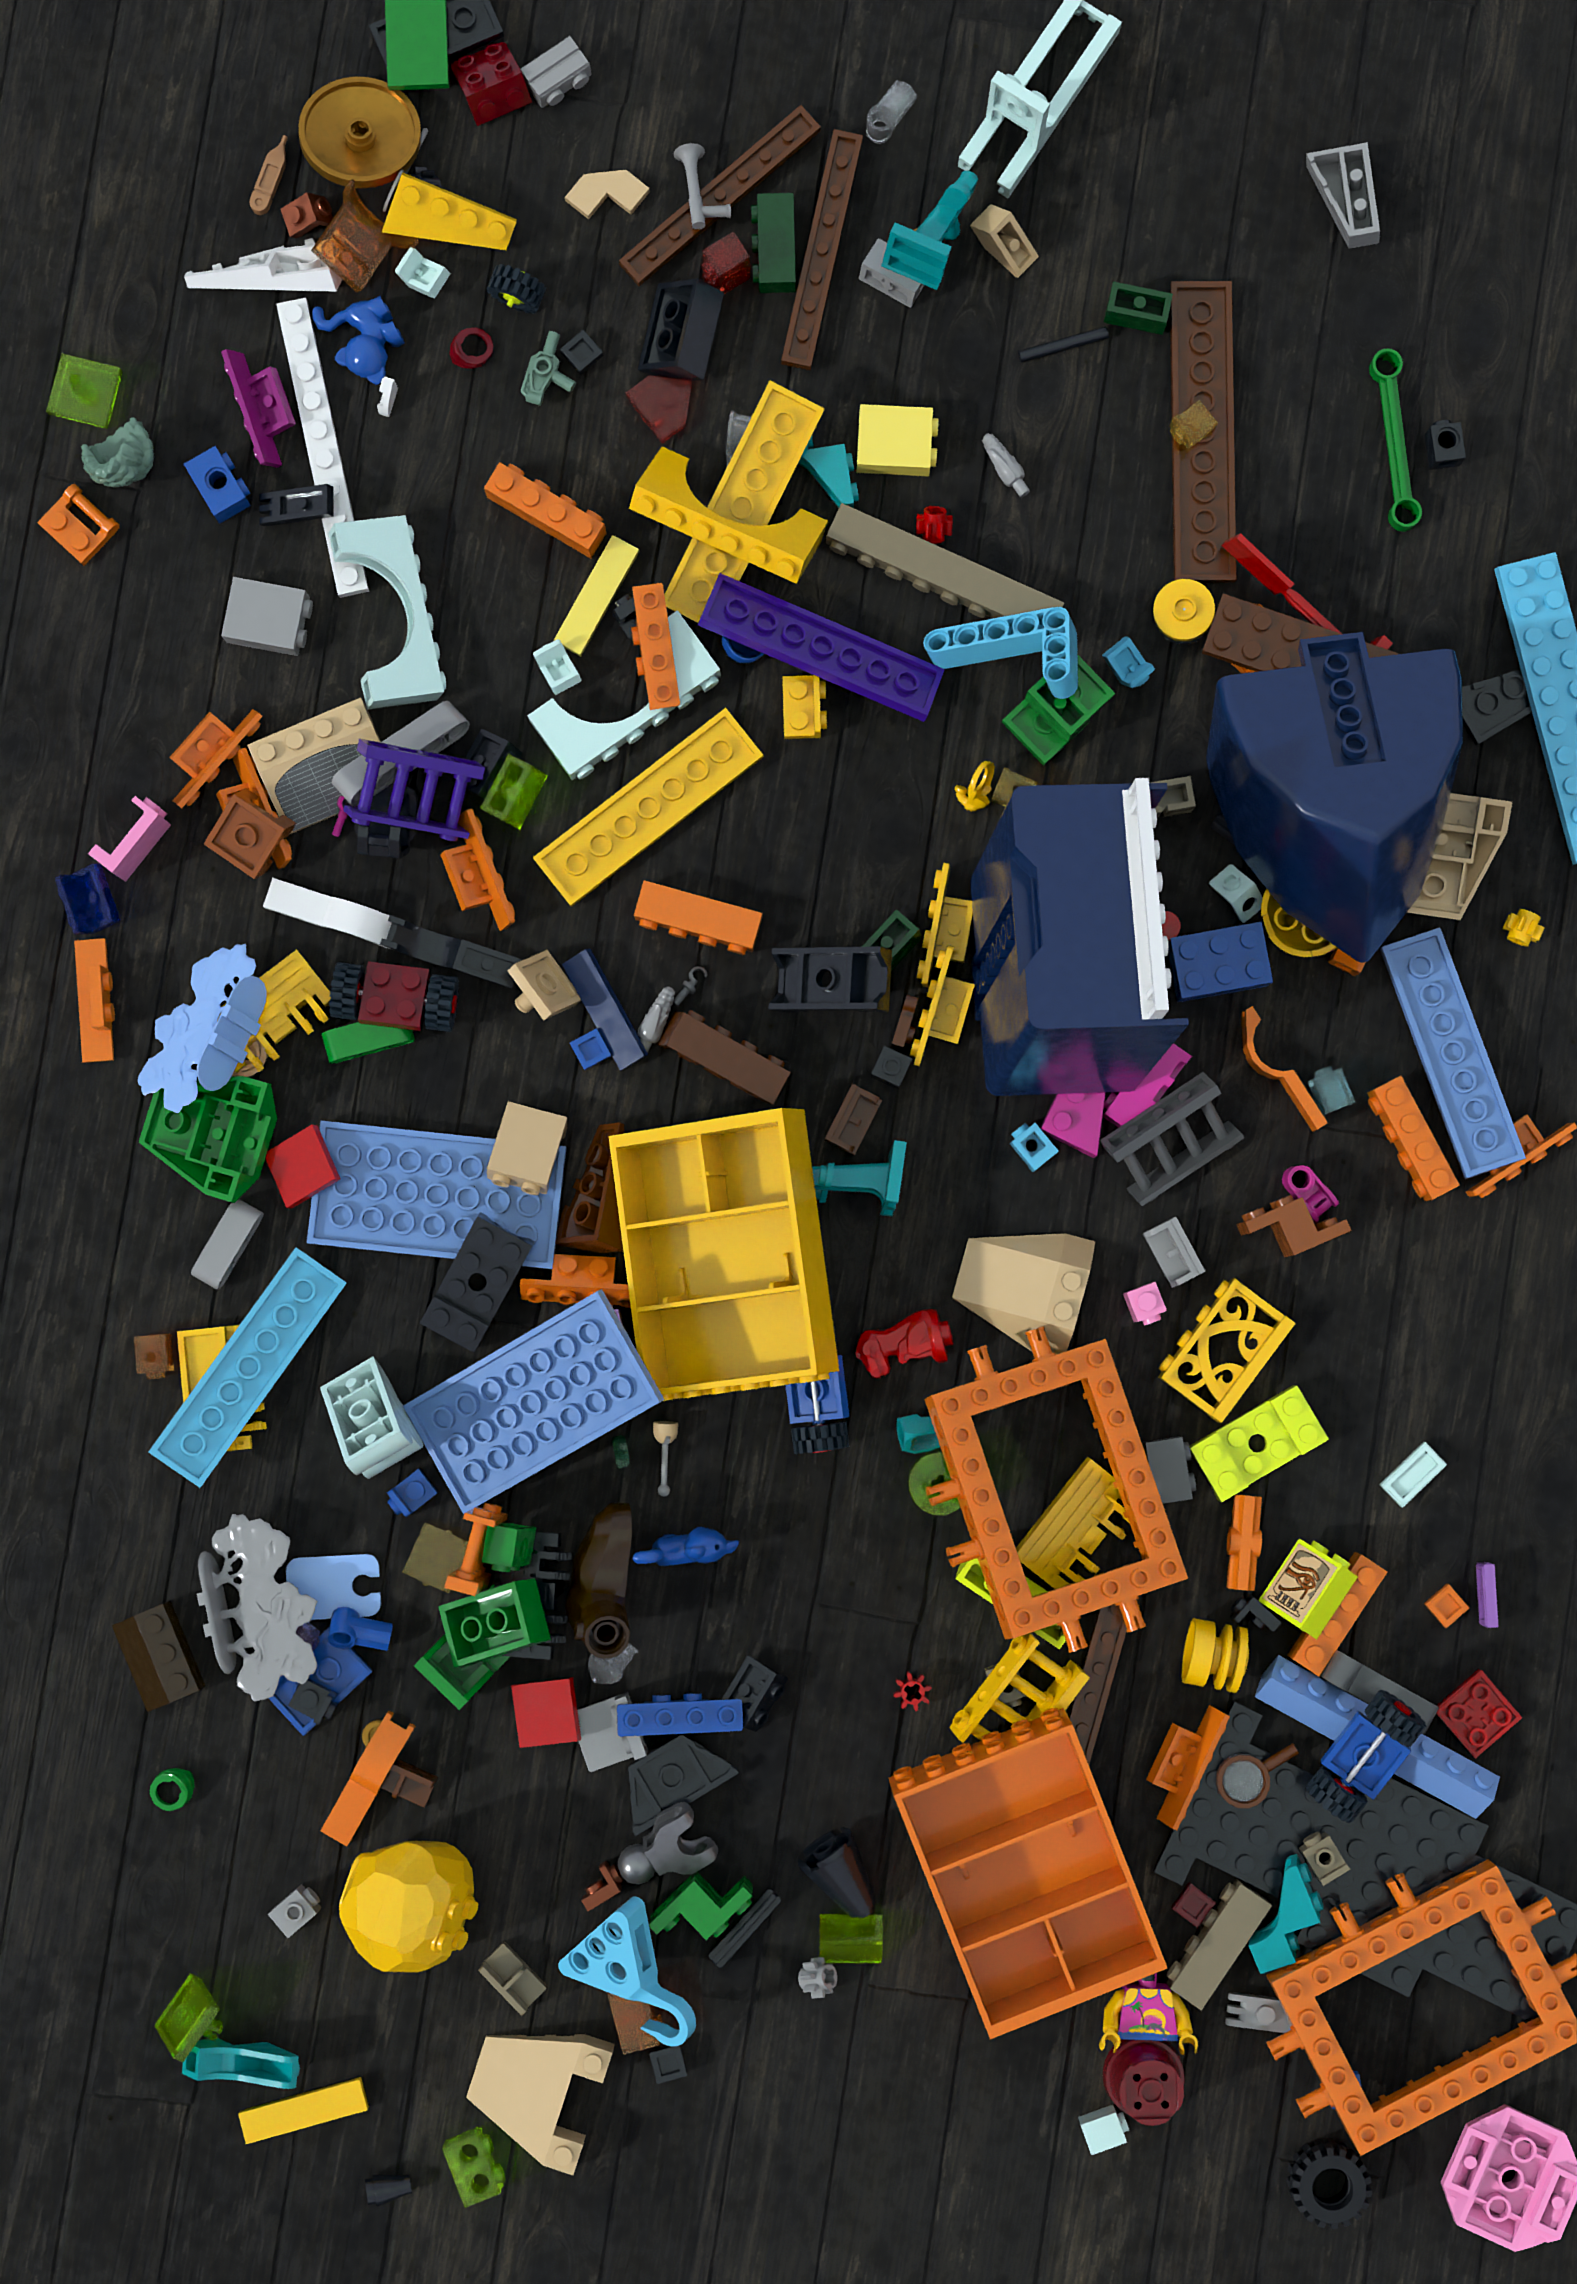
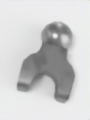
M680 1802L661 1811L657 1815L653 1830L643 1837V1845H630L621 1852L618 1859V1869L622 1878L628 1883L633 1884L648 1882L655 1872L659 1876L667 1872H676L684 1875L693 1874L716 1859L718 1847L707 1836L691 1841L680 1837L685 1830L691 1827L694 1819V1811L686 1802Z

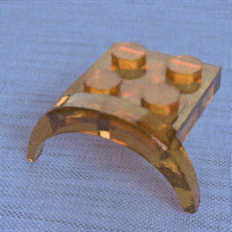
M351 179L343 191V205L311 251L354 291L359 292L363 290L392 246L404 249L414 248L418 245L419 240L416 237L383 233L384 223L364 205L356 192V181Z

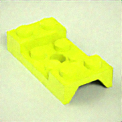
M1293 1385L1189 1447L1191 1455L1197 1461L1211 1484L1218 1501L1223 1502L1249 1487V1484L1297 1456L1309 1452L1329 1439L1297 1385ZM1255 1434L1261 1435L1265 1440V1447L1260 1452H1253L1248 1445L1250 1437Z

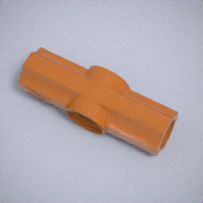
M1234 1495L1232 1526L1229 1527L1227 1534V1555H1229L1227 1588L1255 1590L1257 1558L1260 1557L1262 1548V1531L1259 1530L1262 1497Z

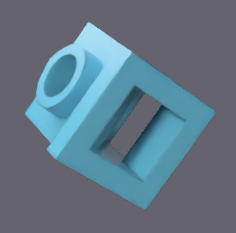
M1024 1123L1011 1134L1014 1140L1010 1145L1032 1172L1059 1152L1036 1123L1030 1127ZM1029 1140H1033L1037 1144V1149L1033 1152L1026 1149V1142Z

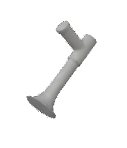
M689 143L676 148L674 158L683 162L685 166L692 228L702 229L706 226L705 218H731L730 204L703 206L699 188L697 162L703 157L705 150L699 144Z

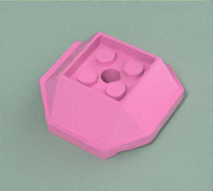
M1504 2104L1465 2124L1442 2177L1441 2185L1454 2222L1458 2226L1517 2252L1544 2242L1549 2243L1561 2239L1577 2202V2159L1563 2130ZM1515 2170V2176L1511 2181L1502 2182V2176L1506 2171Z

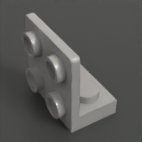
M628 1692L577 1710L581 1740L578 1742L590 1772L634 1757V1760H637L648 1754V1748L643 1736L620 1737L617 1734V1705L632 1704Z

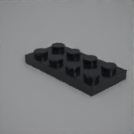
M446 0L448 60L504 37L503 30L489 0ZM384 18L370 24L369 28L387 67L386 21Z

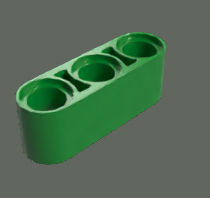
M359 1022L322 1033L329 1064L355 1059L415 1041L413 1030L361 1024Z

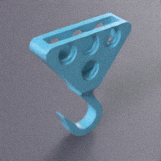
M631 1897L559 1961L558 1967L564 1976L624 1999L644 2002L671 2012L678 2020L680 2030L651 2019L641 2027L643 2031L654 2036L659 2042L667 2046H679L695 2031L696 2018L691 2006L682 1997L662 1988L658 1983V1970L644 1902L639 1897ZM609 1928L613 1930L616 1937L610 1932ZM593 1944L598 1947L599 1951L594 1948Z

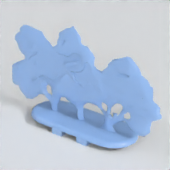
M236 944L231 950L222 947L213 952L209 957H205L195 963L192 967L191 986L196 996L194 1003L190 1006L183 1003L176 1007L172 1014H165L155 1020V1039L163 1043L164 1049L148 1059L138 1076V1084L141 1086L143 1095L155 1093L159 1089L164 1088V1108L179 1113L183 1106H187L196 1100L198 1094L197 1077L199 1083L206 1090L215 1091L226 1085L238 1062L243 1064L248 1052L244 1051L250 1036H256L261 1025L257 1022L266 1003L267 991L263 981L258 977L252 976L256 963L255 959L246 955V944ZM234 977L239 978L237 984L234 983ZM228 983L233 988L229 998L225 995L224 991ZM225 1000V1006L221 1007L220 1004ZM193 1064H198L196 1070L191 1069Z

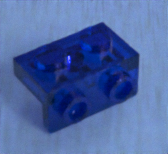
M100 863L91 864L71 875L55 877L58 894L66 910L68 923L75 935L94 934L120 921Z

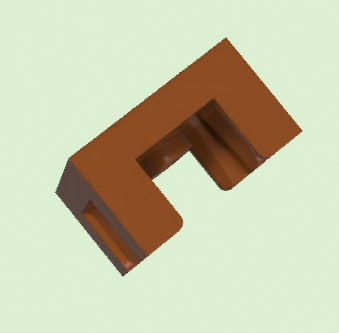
M243 789L233 794L204 845L253 879H256L267 873L273 863L270 857L279 842L290 835L297 823L285 815L278 818L273 817L252 802L257 800L258 796L248 789Z

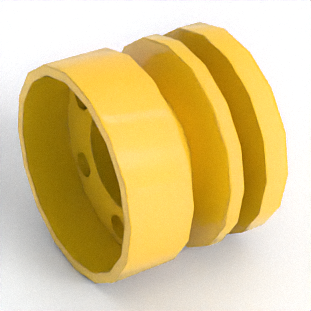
M1193 1618L1184 1646L1181 1671L1182 1682L1204 1687L1209 1675L1213 1674L1215 1689L1221 1690L1226 1680V1690L1237 1693L1248 1664V1629L1238 1626L1233 1636L1232 1626L1225 1624L1220 1637H1216L1215 1622Z

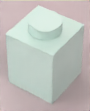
M1113 2104L1078 2117L1091 2155L1127 2143L1124 2132L1129 2131L1123 2112L1116 2113Z

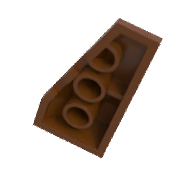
M618 1122L598 1126L585 1157L587 1164L581 1180L576 1178L573 1188L577 1189L572 1203L570 1207L565 1205L561 1214L556 1239L557 1245L599 1253L623 1251L609 1136L625 1134L623 1123Z

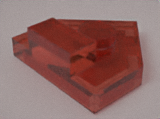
M649 375L625 393L627 399L661 444L686 426L692 381Z

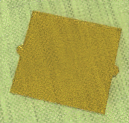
M425 1522L402 1573L422 1581L424 1586L431 1585L450 1593V1589L444 1588L447 1576L462 1566L468 1541L453 1535L451 1530L444 1531Z

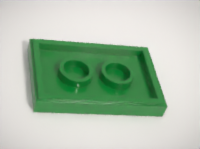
M385 0L387 82L389 91L449 88L446 0Z

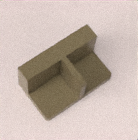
M505 1941L482 1962L478 1970L521 2016L548 1987Z

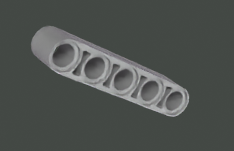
M443 701L380 743L438 754L459 740L469 729L470 723L449 701ZM363 755L341 768L332 779V785L354 807L359 804L368 764L365 761L366 757ZM384 761V765H380L373 796L394 783L397 772L395 763Z

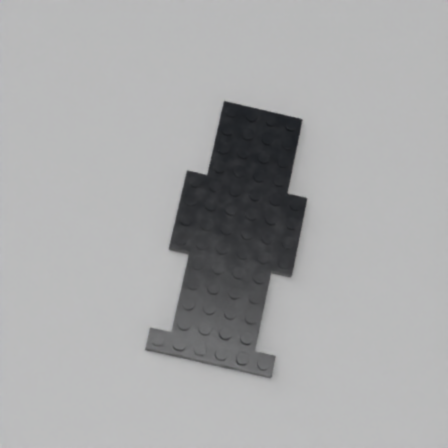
M1232 1701L1227 1712L1230 1718L1226 1724V1730L1219 1739L1213 1752L1212 1760L1207 1765L1200 1780L1199 1788L1194 1793L1187 1808L1185 1818L1181 1821L1178 1830H1171L1153 1871L1182 1886L1195 1858H1198L1280 1899L1286 1859L1291 1855L1297 1854L1301 1864L1306 1863L1308 1865L1299 1847L1304 1845L1303 1840L1307 1836L1315 1832L1320 1834L1326 1832L1331 1837L1350 1870L1323 1886L1308 1865L1312 1876V1881L1309 1884L1313 1892H1319L1324 1910L1320 1911V1923L1298 1930L1296 1936L1299 1944L1315 1950L1342 1936L1339 1927L1330 1914V1910L1336 1906L1342 1917H1344L1339 1904L1348 1902L1358 1926L1397 1907L1398 1904L1385 1883L1386 1880L1392 1877L1400 1888L1394 1875L1404 1873L1405 1879L1416 1897L1486 1861L1487 1859L1476 1853L1489 1826L1393 1778H1390L1374 1800L1362 1793L1366 1796L1368 1803L1352 1823H1347L1340 1820L1338 1816L1332 1815L1328 1809L1325 1810L1322 1807L1323 1805L1317 1803L1314 1800L1315 1797L1309 1794L1306 1787L1314 1777V1774L1287 1761L1269 1772L1270 1789L1266 1798L1260 1804L1251 1808L1232 1806L1219 1794L1216 1786V1773L1220 1764L1229 1756L1238 1753L1250 1754L1261 1762L1273 1755L1250 1744L1263 1715L1238 1702ZM1238 1761L1227 1768L1223 1776V1785L1230 1797L1238 1801H1247L1254 1798L1260 1792L1263 1785V1777L1260 1769L1255 1764L1249 1761ZM1323 1852L1319 1856L1321 1863L1329 1859V1853ZM1497 1865L1516 1904L1521 1909L1541 1900L1544 1896L1549 1899L1552 1904L1551 1908H1554L1556 1915L1532 1926L1531 1932L1549 1965L1553 1966L1565 1960L1577 1938V1903ZM1481 1911L1360 1973L1409 1997L1422 1969L1527 2021L1539 2017L1525 1999L1527 1997L1520 1986V1981L1511 1972L1513 1967L1505 1952L1498 1947L1497 1939L1490 1928V1924L1483 1918Z

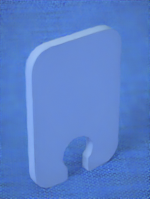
M372 1554L300 1557L291 1560L286 1567V1582L288 1581L297 1587L300 1595L306 1594L317 1600L315 1612L311 1620L331 1619L333 1611L340 1607L352 1608L359 1613L360 1617L373 1616L381 1608V1592H371L369 1595L360 1596L353 1590V1581L358 1575L380 1577L379 1561Z

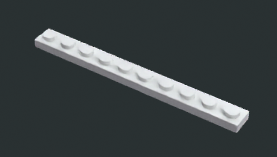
M305 297L278 303L276 305L314 485L329 484L334 487V517L322 518L337 593L339 598L369 592L364 566L349 562H335L328 534L334 523L354 521L308 301Z

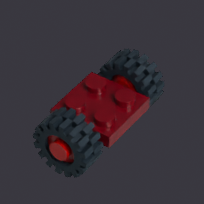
M369 961L365 975L363 965L337 962L333 972V981H331L330 1016L350 1020L358 1019L361 1024L421 1031L425 1007L426 1029L451 1032L455 1023L454 1018H456L459 980L458 977L432 974L429 983V969Z

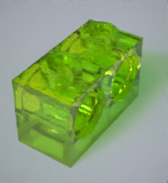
M481 2126L445 2140L442 2150L465 2208L501 2193L502 2182H505L504 2171L500 2163L495 2164L491 2152H494L492 2140L488 2133L483 2134ZM466 2144H471L476 2147L478 2154L474 2157L466 2156L462 2151V2147ZM483 2174L489 2179L490 2184L484 2187L478 2186L474 2182L473 2177Z

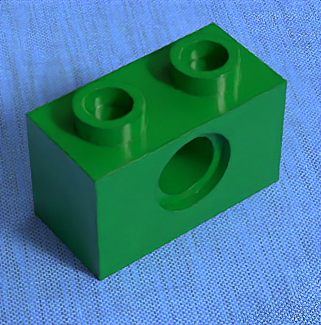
M500 1523L495 1527L487 1526L482 1563L492 1564L491 1570L510 1572V1570L520 1571V1566L531 1565L536 1527L513 1523Z

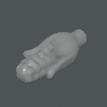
M986 434L982 442L999 477L1007 487L1013 486L1020 498L1026 496L1030 490L1023 481L1025 473L1022 466L1016 461L1014 456L1009 454L1006 447L993 434Z
M669 986L663 988L638 1028L637 1035L641 1037L640 1040L647 1053L651 1044L657 1043L660 1040L664 1027L667 1024L666 1021L669 1017L675 991Z

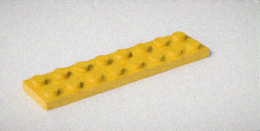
M770 380L707 508L726 519L738 523L768 525L824 408ZM692 537L664 594L666 607L675 612L678 610L681 615L699 623L719 573L740 581L749 562Z
M724 708L540 851L533 859L572 907L755 765L764 756L730 712Z

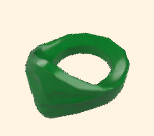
M171 1768L160 1772L150 1785V1796L153 1803L166 1811H173L184 1807L191 1799L195 1788L193 1774L181 1768ZM174 1781L181 1790L179 1800L174 1803H166L158 1795V1785L162 1782Z

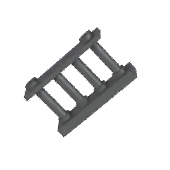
M1204 1072L1100 1140L1104 1149L1117 1163L1124 1159L1136 1181L1127 1190L1141 1206L1153 1201L1158 1195L1244 1139L1243 1134L1229 1120L1223 1124L1212 1103V1100L1219 1096L1221 1092L1217 1084ZM1201 1108L1213 1131L1197 1140L1186 1117ZM1175 1125L1187 1148L1172 1158L1160 1134ZM1150 1142L1161 1166L1146 1175L1134 1152Z

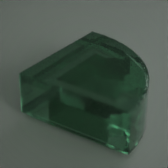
M625 1436L613 1437L617 1469L629 1466L631 1462Z

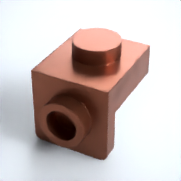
M306 192L281 208L289 236L298 239L318 225L330 227L334 224L331 214L332 208L324 196Z

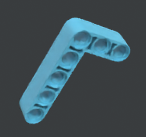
M1052 607L935 629L924 638L923 644L934 665L943 669L1042 651L1043 676L1054 697L1059 699L1068 698L1076 692L1078 687L1077 632L1068 611L1062 607Z

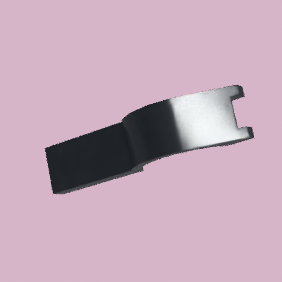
M389 915L388 922L392 924L387 939L382 938L380 945L434 965L453 969L510 989L513 988L515 981L507 970L522 959L463 939L442 935L416 926L404 919Z

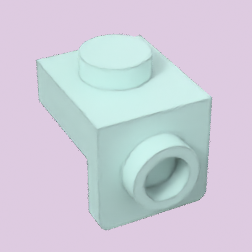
M412 247L408 249L395 269L396 274L409 288L434 299L451 274L444 266L425 259Z
M559 639L533 652L541 672L555 695L582 681Z

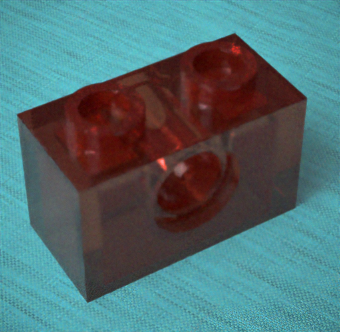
M734 231L702 250L703 263H701V267L704 271L702 277L706 283L724 292V294L751 278L750 256Z

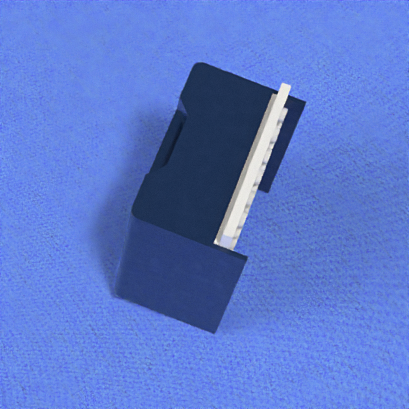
M1135 778L1133 783L1034 785L1019 786L1013 791L970 881L976 950L971 961L972 983L975 984L973 989L975 1021L981 1020L985 1084L987 1090L992 1095L1011 1096L1134 1091L1189 1025L1188 1018L1162 1019L1169 1010L1167 989L1171 986V972L1169 968H1165L1164 956L1168 954L1167 936L1162 935V924L1165 923L1166 914L1164 904H1160L1159 892L1162 891L1163 879L1162 873L1157 872L1156 860L1159 859L1160 846L1159 841L1154 840L1153 828H1156L1157 825L1155 808L1167 791V783H1149V778Z

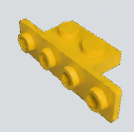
M943 863L942 871L936 870L933 888L938 889L937 900H931L928 918L933 919L931 931L925 930L922 948L927 949L926 960H920L917 978L922 979V987H929L933 960L938 958L940 949L946 951L947 945L954 946L950 961L960 963L965 961L973 917L972 901L945 897L950 873V864Z
M947 945L946 951L940 949L935 967L940 968L938 980L931 979L926 996L932 998L929 1010H922L918 1027L923 1028L921 1039L914 1038L909 1055L915 1058L913 1065L920 1066L928 1036L958 1044L975 984L946 976L954 946Z

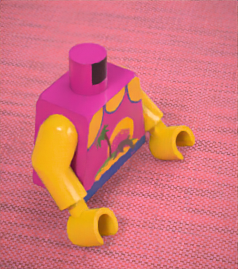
M1157 1973L1142 1978L1138 1982H1132L1123 1986L1122 1989L1114 1993L1104 2008L1103 2032L1105 2034L1099 2042V2048L1102 2051L1105 2048V2040L1113 2042V2053H1115L1120 2046V2039L1178 2041L1179 2036L1181 2037L1179 2040V2052L1181 2055H1184V2043H1191L1194 2046V2053H1197L1198 2041L1192 2035L1193 2029L1189 2011L1180 1996L1171 1991L1168 1984L1157 1983Z

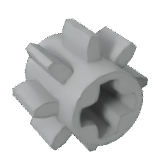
M824 1957L811 1958V1962L803 1963V1968L798 1976L799 1985L804 1993L811 1992L812 1999L825 1998V1994L833 1993L832 1988L837 1984V1972L832 1963L825 1964Z

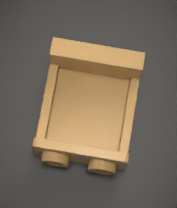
M508 1101L487 1166V1178L493 1184L501 1187H509V1185L520 1187L523 1192L530 1195L547 1194L549 1180L559 1147L567 1131V1117Z

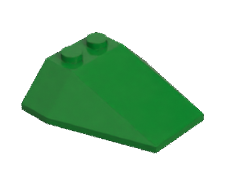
M244 1076L231 1077L221 1089L210 1091L204 1089L199 1080H196L198 1087L196 1100L187 1106H183L179 1113L164 1108V1088L159 1089L153 1094L139 1143L205 1195L235 1203L259 1179L277 1122L271 1084Z

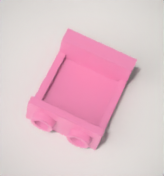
M136 796L131 800L144 813L111 855L96 844L88 853L125 882L171 826L164 819L167 813L147 797L143 801Z

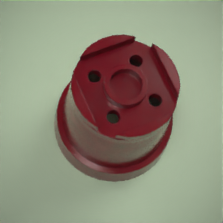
M1121 2039L1119 2048L1113 2053L1114 2046L1112 2047L1103 2066V2083L1108 2096L1120 2110L1141 2124L1154 2126L1166 2123L1180 2109L1184 2098V2069L1179 2054L1167 2041ZM1162 2073L1167 2074V2078L1165 2080H1162L1160 2078ZM1139 2074L1140 2079L1134 2080L1133 2076ZM1135 2102H1141V2106L1135 2105Z

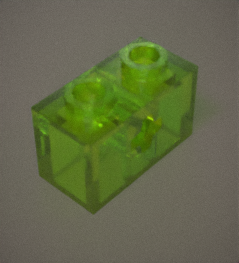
M508 754L480 809L520 830L548 775Z

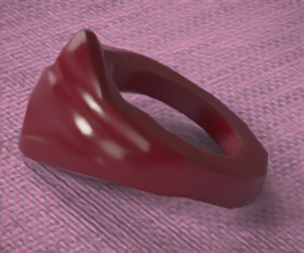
M476 327L461 330L453 338L450 345L452 363L463 369L481 367L492 356L494 347L491 337L484 330ZM470 335L481 337L485 341L486 352L477 357L473 355L467 356L461 347L464 339Z

